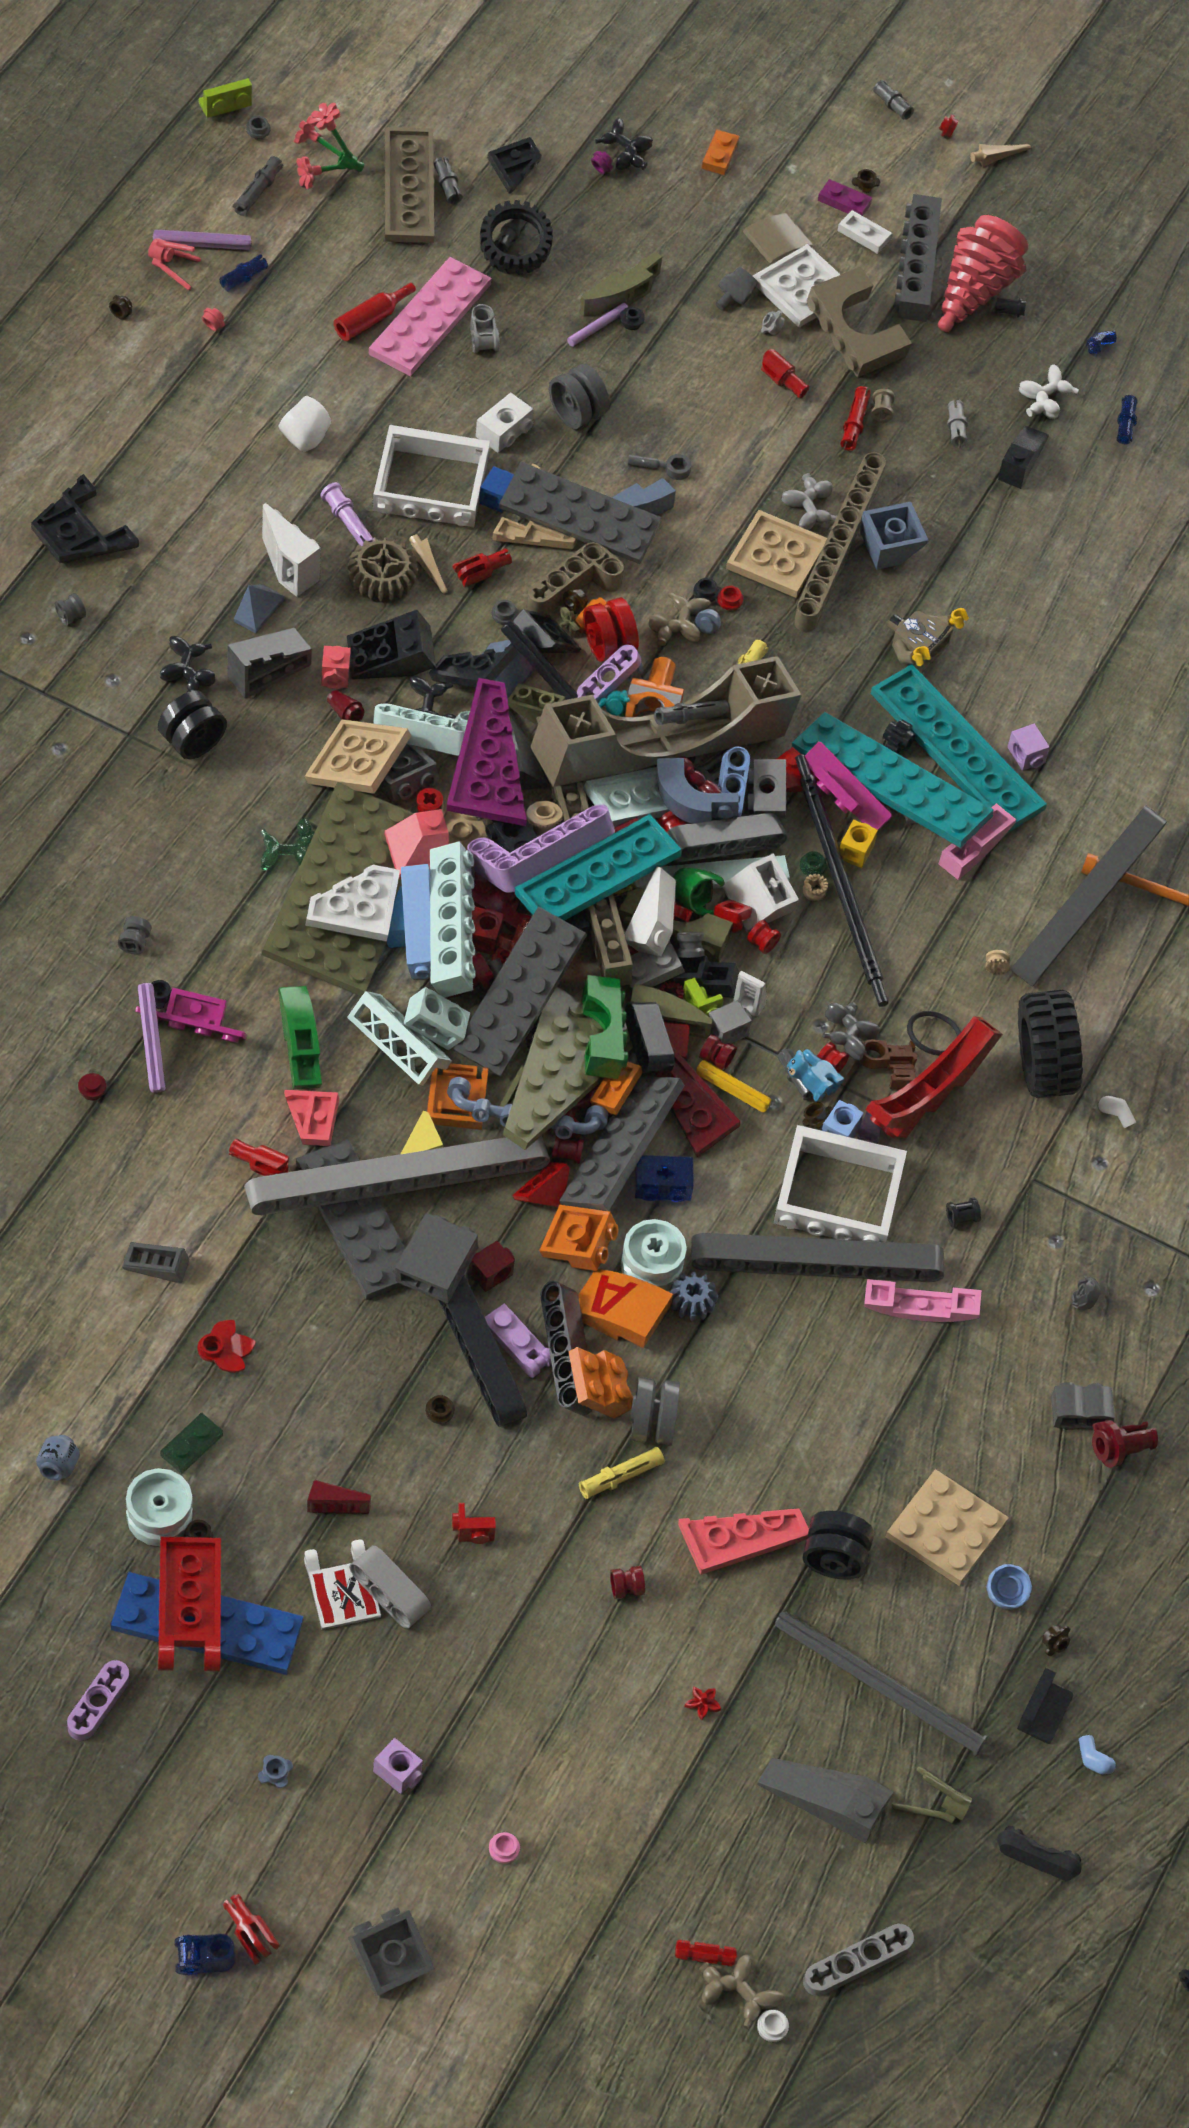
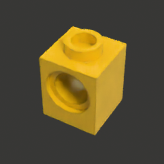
M853 819L839 848L843 861L862 868L875 845L878 830L869 824Z

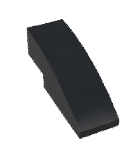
M707 956L678 957L685 972L660 983L664 985L665 982L671 981L673 983L675 981L676 984L682 985L684 989V982L695 978L698 985L704 987L707 995L716 996L721 994L722 997L734 998L740 972L736 963L709 962Z

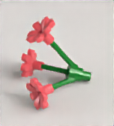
M326 103L320 104V111H314L306 122L302 120L299 124L301 130L295 135L294 142L297 144L311 139L315 143L319 142L339 156L338 164L323 167L320 165L311 166L308 157L297 158L296 163L300 167L297 168V172L301 176L299 184L301 187L305 185L306 189L313 187V176L321 175L322 172L338 169L345 170L346 168L361 172L365 164L357 160V157L351 153L336 130L334 119L340 117V111L337 109L336 103H331L328 107ZM314 126L319 130L327 128L328 131H331L343 151L341 152L321 138V134L315 131Z

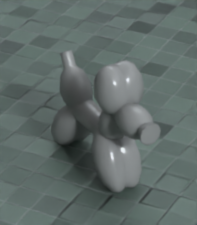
M806 473L802 476L806 488L804 493L797 490H788L782 494V501L786 505L791 507L803 506L807 513L799 521V527L810 530L816 521L825 523L830 520L835 521L837 516L831 515L825 510H817L812 502L816 497L822 499L832 494L833 484L829 481L816 482L809 473Z

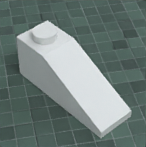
M656 867L624 934L626 942L635 950L656 956H662L673 933L676 880L660 867Z

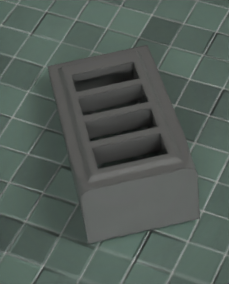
M130 1242L122 1267L124 1270L182 1283L189 1263V1257L184 1248ZM139 1252L143 1253L140 1263H136ZM150 1256H154L152 1263L148 1264ZM162 1258L165 1259L163 1266L160 1265Z

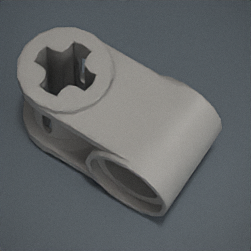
M483 304L475 306L472 309L470 326L473 352L478 353L479 350L485 349L499 351V332L496 328L493 309Z

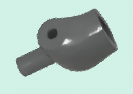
M741 267L725 275L718 285L725 294L716 302V306L723 310L732 300L744 305L757 286V280Z

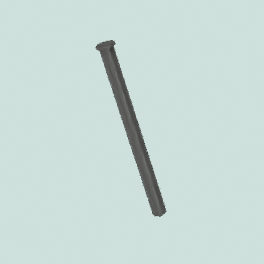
M782 1611L777 1617L776 1627L973 1751V1756L976 1757L988 1739L986 1734L981 1736L786 1611Z

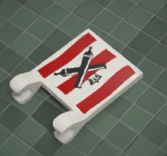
M363 1540L352 1541L351 1554L354 1561L365 1552ZM314 1549L305 1551L304 1562L322 1630L381 1617L378 1602L354 1578L349 1568L350 1564L320 1570L317 1551Z

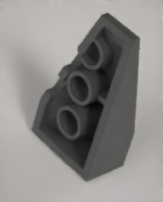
M509 709L521 790L547 788L545 772L531 749L530 741Z
M776 1758L770 1760L757 1783L760 1787L865 1844L894 1791L868 1777Z

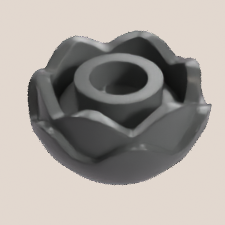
M1085 1276V1279L1078 1282V1290L1072 1294V1305L1076 1309H1091L1097 1302L1101 1288L1095 1278Z

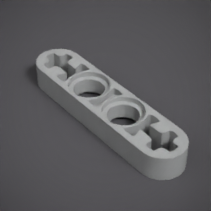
M904 1924L892 1925L811 1965L804 1975V1988L813 1996H822L907 1954L914 1942L912 1930ZM895 1934L899 1938L903 1936L906 1938L903 1946L896 1942L890 1945L887 1952L886 1945L893 1941ZM868 1946H874L879 1949L881 1957L877 1960H870L864 1955V1949ZM842 1959L849 1960L853 1964L854 1970L851 1973L844 1974L837 1969V1962ZM828 1966L830 1967L831 1975L824 1979L823 1986H820L818 1982H811L813 1974H816L818 1978L823 1977L828 1973Z

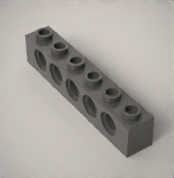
M913 194L912 203H907L905 218H909V221L904 222L903 235L907 236V239H902L900 252L905 254V257L900 256L898 269L903 274H898L896 289L901 290L900 293L896 292L894 307H898L897 318L927 322L942 198Z

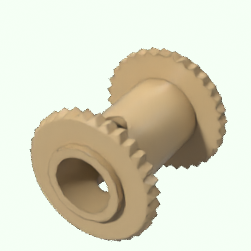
M539 801L528 807L526 818L529 823L534 825V832L539 837L555 828L556 824L561 822L563 812L561 807L553 802Z

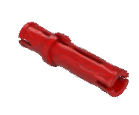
M865 386L856 388L849 417L843 425L844 434L840 445L842 448L845 446L844 449L848 451L856 448L858 436L863 431V419L871 396V390H867Z

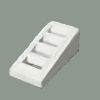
M741 971L738 974L734 1001L738 1000L743 1009L746 1008L751 1015L757 1017L766 1004V984Z

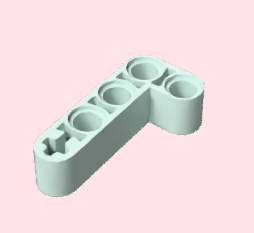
M378 704L375 706L373 724L408 728L411 737L407 744L459 756L470 711H463L455 719L392 704Z

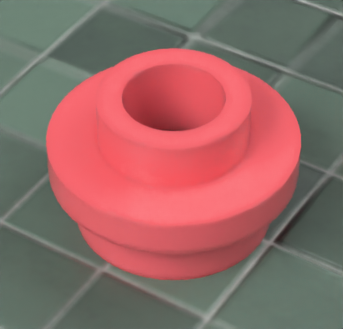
M206 308L204 310V315L201 319L208 328L217 331L225 326L224 316L216 308Z

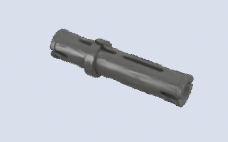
M271 156L265 166L257 170L254 180L233 204L234 211L237 214L246 215L265 188L272 185L274 177L283 168V164H280L282 161L278 157Z
M725 699L695 704L677 703L673 707L656 708L654 719L658 725L675 722L677 724H685L689 720L727 716L729 704Z

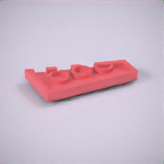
M799 1508L764 1511L760 1515L746 1516V1513L734 1514L733 1517L717 1518L716 1516H707L703 1520L690 1521V1518H685L678 1521V1526L700 1575L805 1541L809 1538V1528Z

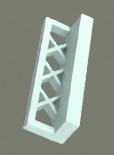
M365 991L347 1017L419 1085L425 1084L435 1068L446 1070L452 1062L428 1038L403 1025L405 1017L381 994ZM367 1006L371 1010V1022L364 1023L358 1017ZM386 1024L389 1027V1039L382 1040L379 1037L378 1025ZM404 1041L407 1044L406 1056H399L397 1054L396 1042ZM422 1058L428 1063L420 1075L415 1071L414 1059Z

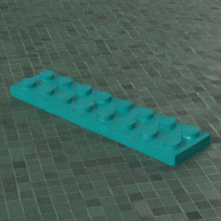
M913 664L872 687L871 695L897 722L903 719L913 725L910 731L915 733L914 740L966 794L989 807L998 804L1016 819L1015 824L1007 833L1045 811L1047 803Z
M826 712L792 742V747L804 755L818 742H822L877 800L959 848L963 847L993 817L994 809Z

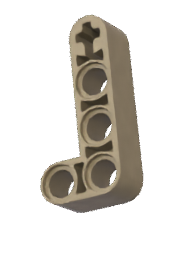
M594 542L588 543L529 588L526 609L548 615L564 603L563 595L569 589L581 590L591 581L605 591H617L622 585L624 565L620 559L602 545Z

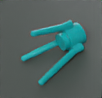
M618 690L612 691L607 695V698H600L598 705L600 708L604 706L607 712L612 715L624 717L623 712L626 709V704L630 702L627 695L628 692L626 690L622 692Z

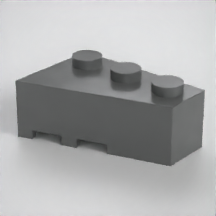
M295 628L228 644V678L242 696L247 698L310 666L312 648Z

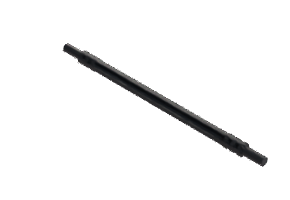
M800 754L795 757L801 776L800 784L839 895L868 984L872 986L878 1006H886L889 1002L882 984L884 978L819 787L816 784V778L814 775H811L805 755Z

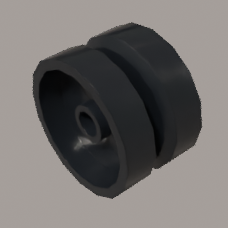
M190 691L176 698L167 706L158 721V731L172 744L183 759L188 760L199 758L217 745L227 728L226 718L216 707H212V703L200 691Z
M830 1510L818 1512L811 1518L808 1531L809 1538L806 1540L802 1559L806 1566L823 1576L845 1580L859 1578L865 1574L869 1559L868 1552L871 1549L875 1532L868 1522L856 1515Z

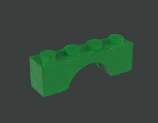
M587 975L582 991V1013L597 1021L604 1031L596 1035H590L584 1054L585 1075L618 1079L621 1069L627 1066L628 1052L624 1051L627 1032L623 1031L626 1012L622 1011L621 1008L624 1004L625 992L620 989V979Z

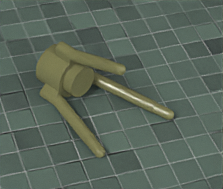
M919 1766L917 1771L923 1775V1780L946 1794L941 1806L946 1809V1812L897 1803L892 1804V1808L896 1810L940 1818L953 1823L955 1818L963 1820L972 1798L953 1789Z

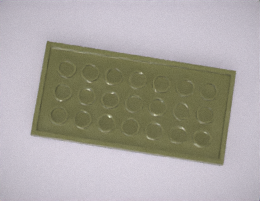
M337 781L261 955L362 996L368 988L387 941L306 926L310 898L318 893L323 894L331 890L333 885L350 876L354 878L362 874L364 869L371 865L395 869L384 834L385 830L414 813L367 793L355 791ZM401 879L398 880L395 898L397 896L399 887L402 886Z

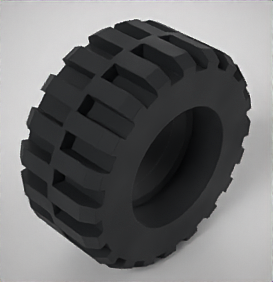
M1065 990L1026 993L1020 998L1018 1004V1037L1022 1068L1030 1095L1036 1098L1074 1095L1081 1089L1083 1056L1080 1028L1072 996Z

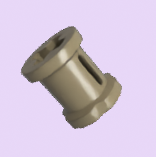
M889 389L876 390L872 398L875 404L874 408H872L871 416L878 422H888L893 418L892 404L895 401V395Z

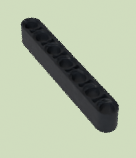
M463 1275L449 1303L441 1300L438 1301L496 1425L501 1427L526 1418L527 1411L522 1396L465 1275Z

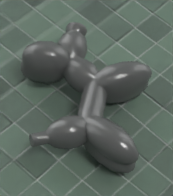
M853 1002L845 1007L839 1003L829 1004L825 1011V1017L835 1024L843 1022L848 1030L846 1032H824L823 1038H828L837 1045H843L850 1057L855 1060H861L865 1054V1046L860 1039L871 1040L877 1038L880 1027L870 1021L858 1022L854 1017L858 1007Z

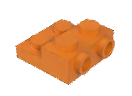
M559 1205L539 1251L542 1257L569 1261L572 1268L597 1271L600 1263L605 1264L609 1255L607 1247L610 1240H616L619 1231L618 1225L610 1211Z
M579 1347L569 1351L579 1404L611 1418H616L632 1409L633 1396L626 1381L628 1371L621 1357L605 1350L596 1355Z

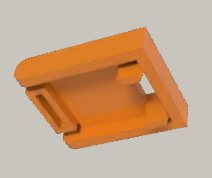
M450 1063L446 1070L443 1069V1075H437L439 1068H435L431 1074L427 1109L434 1125L482 1130L483 1122L476 1121L472 1116L473 1112L462 1110L456 1106L448 1096L447 1089L451 1079L462 1077L471 1084L468 1100L477 1101L481 1098L485 1099L488 1068L483 1067L481 1072L482 1079H476L477 1066ZM441 1112L469 1114V1116L441 1114Z

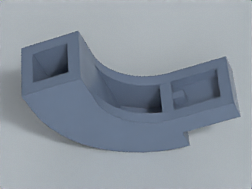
M657 758L659 794L666 807L674 815L692 824L712 821V817L722 819L739 817L738 793L700 792L690 786L685 778L684 758Z

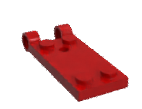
M160 1537L158 1671L174 1670V1647H205L204 1671L220 1672L221 1538ZM186 1616H193L195 1621L186 1622L184 1618Z

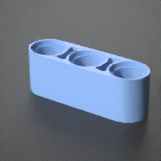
M734 747L723 755L718 787L722 793H731L726 788L727 780L732 779L737 782L738 790L736 793H738L739 817H741L750 755L745 748ZM732 753H737L741 756L742 764L740 767L731 764L730 756Z

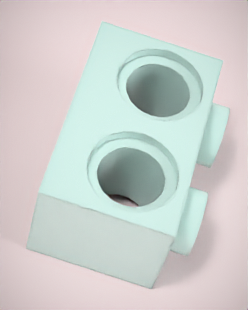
M425 987L409 999L403 1025L449 1050L464 1040L470 1012Z

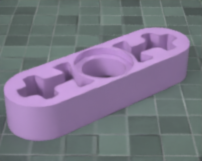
M632 645L620 647L579 686L577 690L578 698L586 696L587 692L594 693L597 703L600 702V698H607L610 692L614 691L640 666L641 656L636 648ZM628 655L633 659L629 662L624 660V657ZM616 664H618L619 667L622 668L621 671H619V669L617 668ZM609 671L616 673L612 681H603L605 673ZM597 682L600 683L602 689H600L599 686L596 685Z
M114 1660L103 1666L67 1719L68 1732L72 1738L83 1741L89 1739L95 1733L129 1683V1669L126 1664ZM117 1671L121 1672V1680L119 1678L114 1679L111 1683L110 1691L107 1687L110 1683L109 1673L116 1674ZM95 1694H103L106 1696L107 1702L101 1707H95L90 1703V1698ZM87 1710L90 1713L87 1718V1728L82 1726L79 1730L76 1729V1721L81 1723L86 1717Z

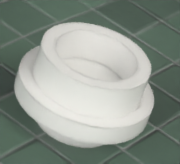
M768 2010L759 2017L757 2030L763 2039L777 2042L787 2035L789 2022L782 2012Z

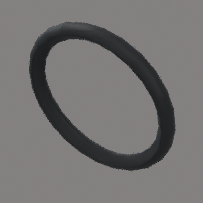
M921 1011L911 1016L907 1024V1033L911 1041L926 1053L940 1056L945 1050H934L918 1041L912 1028L913 1023L918 1018L924 1016L939 1018L947 1022L954 1029L956 1036L961 1033L957 1024L944 1014L935 1011Z

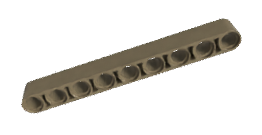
M871 452L864 456L798 601L794 624L802 632H811L817 627L858 536L863 511L870 509L880 487L886 464L885 457L880 453Z

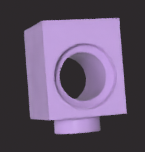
M1034 723L1012 731L1008 749L1023 771L1029 768L1040 767L1045 763L1049 745Z
M394 1738L374 1759L373 1772L402 1794L408 1787L414 1788L423 1776V1760ZM402 1764L405 1765L408 1769L406 1771L399 1772L396 1771L393 1767L395 1765Z

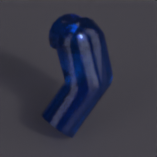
M1115 330L1094 333L1086 341L1088 353H1100L1101 344L1116 343L1117 336Z

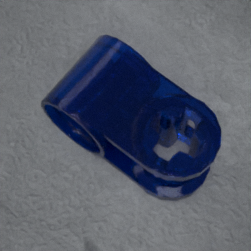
M226 1934L183 1935L174 1940V1946L178 1948V1964L175 1965V1972L180 1975L225 1972L235 1964L234 1942ZM222 1948L229 1951L226 1956L221 1958L213 1955L217 1949Z

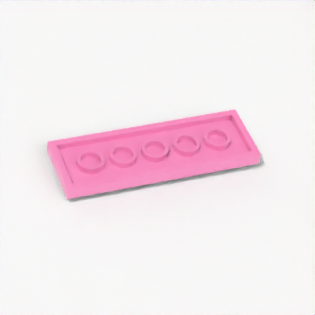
M449 257L369 347V355L412 376L490 287L491 278Z

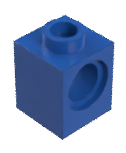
M493 466L480 487L479 504L502 513L504 510L500 509L499 503L514 474Z

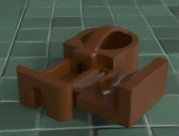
M874 1039L863 1043L865 1051H876L881 1057L872 1058L865 1053L863 1058L859 1060L860 1063L869 1069L888 1068L889 1065V1069L893 1070L889 1085L890 1089H902L916 1078L914 1067L918 1056L914 1052L916 1047L912 1041H910L909 1045H887L886 1040Z

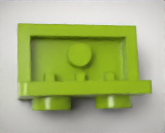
M249 78L204 90L203 97L199 98V104L207 118L252 106V84Z

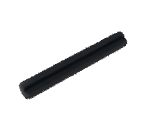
M508 621L501 628L502 633L558 695L564 696L566 700L578 698L577 692L514 621Z

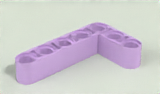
M595 805L510 853L488 838L473 840L468 844L467 849L473 855V867L476 873L502 891L514 892L515 887L614 834L615 828L608 807L606 805Z

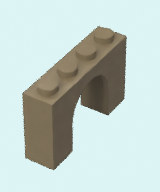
M861 266L812 286L806 300L809 309L819 319L822 329L827 331L831 337L835 349L841 352L847 367L854 372L857 378L906 357L912 345L900 324L876 334H862L851 329L844 321L842 311L867 300L874 286Z

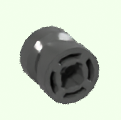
M127 917L123 925L124 932L121 933L118 939L119 948L129 954L143 953L146 946L145 938L149 937L152 929L151 924L141 917Z

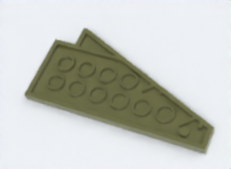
M556 987L542 1010L503 1132L506 1138L524 1150L530 1147L604 1079V1077L585 1075L584 1054L590 1035L602 1033L604 1030L597 1021L582 1013L583 989L572 997L559 987ZM625 1022L623 1031L627 1032V1041L624 1051L628 1052L629 1057L633 1053L634 1048Z

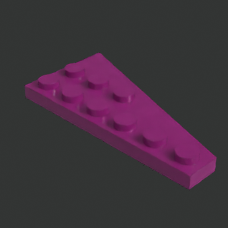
M478 678L446 811L526 826L527 819L523 805V794L520 786L519 768L512 736L505 683Z

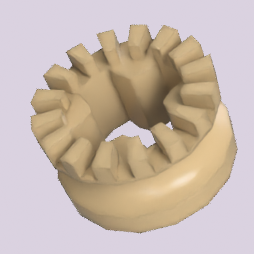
M820 874L807 876L803 886L804 896L812 901L822 900L827 894V879H824L823 875L821 877ZM820 886V889L812 891L811 887Z
M1003 950L988 952L986 954V971L988 970L991 974L996 972V975L999 972L1000 975L1007 973L1010 969V955Z

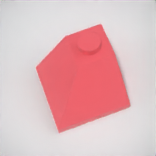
M442 809L414 813L385 830L384 833L394 868L400 870L398 880L401 879V867L428 864L430 869V849L449 844V832Z

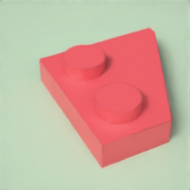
M285 1090V1098L302 1144L330 1146L339 1104L338 1093Z

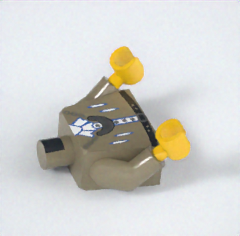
M958 608L951 615L946 616L927 615L920 611H915L907 620L894 614L890 618L887 627L895 631L892 647L899 662L902 664H913L922 673L950 645L953 627L956 626L957 629H962L965 625L964 621L968 620L969 617L964 608Z

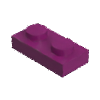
M829 179L820 191L818 201L847 214L853 210L863 216L872 203V197Z

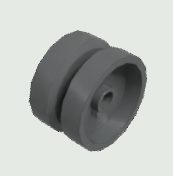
M580 364L570 369L568 373H562L549 382V395L554 410L559 418L572 429H578L588 424L591 419H597L609 411L610 400L605 384L599 374L587 364Z
M638 1378L636 1395H633L631 1409V1441L645 1443L649 1439L651 1425H656V1443L672 1446L680 1382L665 1380L661 1385L660 1396L657 1398L655 1397L656 1383L654 1379Z

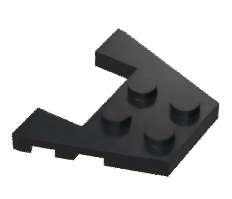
M84 474L77 479V483L72 488L68 487L62 493L63 496L55 504L51 503L31 522L32 531L59 563L139 547L138 538L127 525L103 536L78 507L79 504L97 496L96 488Z

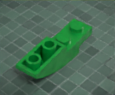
M279 987L278 993L284 1041H287L293 1090L321 1088L320 1047L314 1012L307 987Z

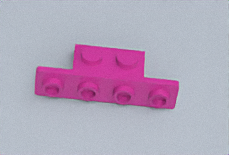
M818 742L805 755L809 768L819 779L816 784L827 795L832 792L838 798L835 804L845 814L850 811L862 823L869 824L878 831L892 818V814L822 742Z
M172 987L166 1013L156 1011L157 1021L158 1019L169 1022L168 1027L184 1030L185 1026L196 1028L195 1033L211 1037L213 1032L223 1035L222 1040L238 1043L239 1039L246 1040L247 1034L243 1031L222 1027L227 1001ZM136 1006L135 1012L141 1015L140 1007Z

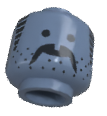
M66 1435L51 1436L44 1441L36 1458V1464L40 1469V1473L45 1478L58 1481L72 1474L80 1457V1452L70 1437Z

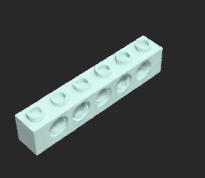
M460 841L430 849L431 985L444 998L473 990V978H475V969L472 964V956L475 955V947L472 942V933L475 932L472 920V911L475 908L472 898L474 880L471 875L474 859L472 853L469 850L467 851Z

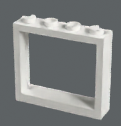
M389 425L373 495V511L474 527L479 506L480 487L484 482L489 458L490 441ZM394 450L478 464L470 506L385 492Z
M797 1125L774 1224L786 1226L787 1229L807 1231L816 1236L824 1235L836 1238L837 1240L886 1242L907 1151ZM803 1151L892 1172L893 1176L881 1226L787 1204L799 1152Z

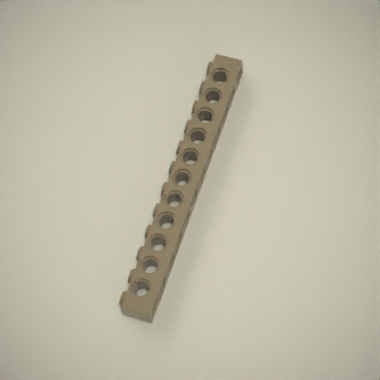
M536 717V729L541 717ZM547 777L553 802L559 805L563 812V818L559 824L589 808L581 781L553 787ZM613 894L583 911L591 925L590 936L601 976L620 979V986L632 984L633 963Z

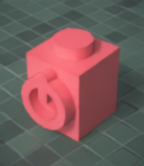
M324 646L321 686L331 689L348 688L351 648Z

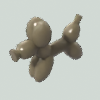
M670 592L668 596L673 599L675 607L680 610L678 620L667 621L664 616L659 614H652L649 617V627L658 633L657 643L665 646L666 641L671 637V632L679 631L689 641L698 642L700 640V631L694 623L688 620L690 615H698L699 612L710 609L711 602L705 598H696L688 601L686 598L676 596Z
M743 1955L738 1960L733 1975H725L721 1977L717 1969L709 1967L707 1962L699 1968L703 1972L705 1981L708 1983L702 1993L703 2003L707 2005L715 2003L722 1991H733L736 1989L747 2002L744 2008L745 2022L743 2025L746 2029H749L751 2022L759 2016L761 2009H772L778 2007L783 2002V1993L767 1990L756 1994L747 1984L746 1980L751 1972L752 1964L749 1955Z

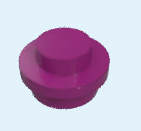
M596 151L593 154L594 157L591 159V163L599 173L604 174L613 169V160L606 152Z

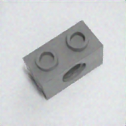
M754 759V768H749L748 784H754V794H748V810H754V815L775 813L778 818H786V759ZM765 784H769L774 787V791L766 794L760 788Z

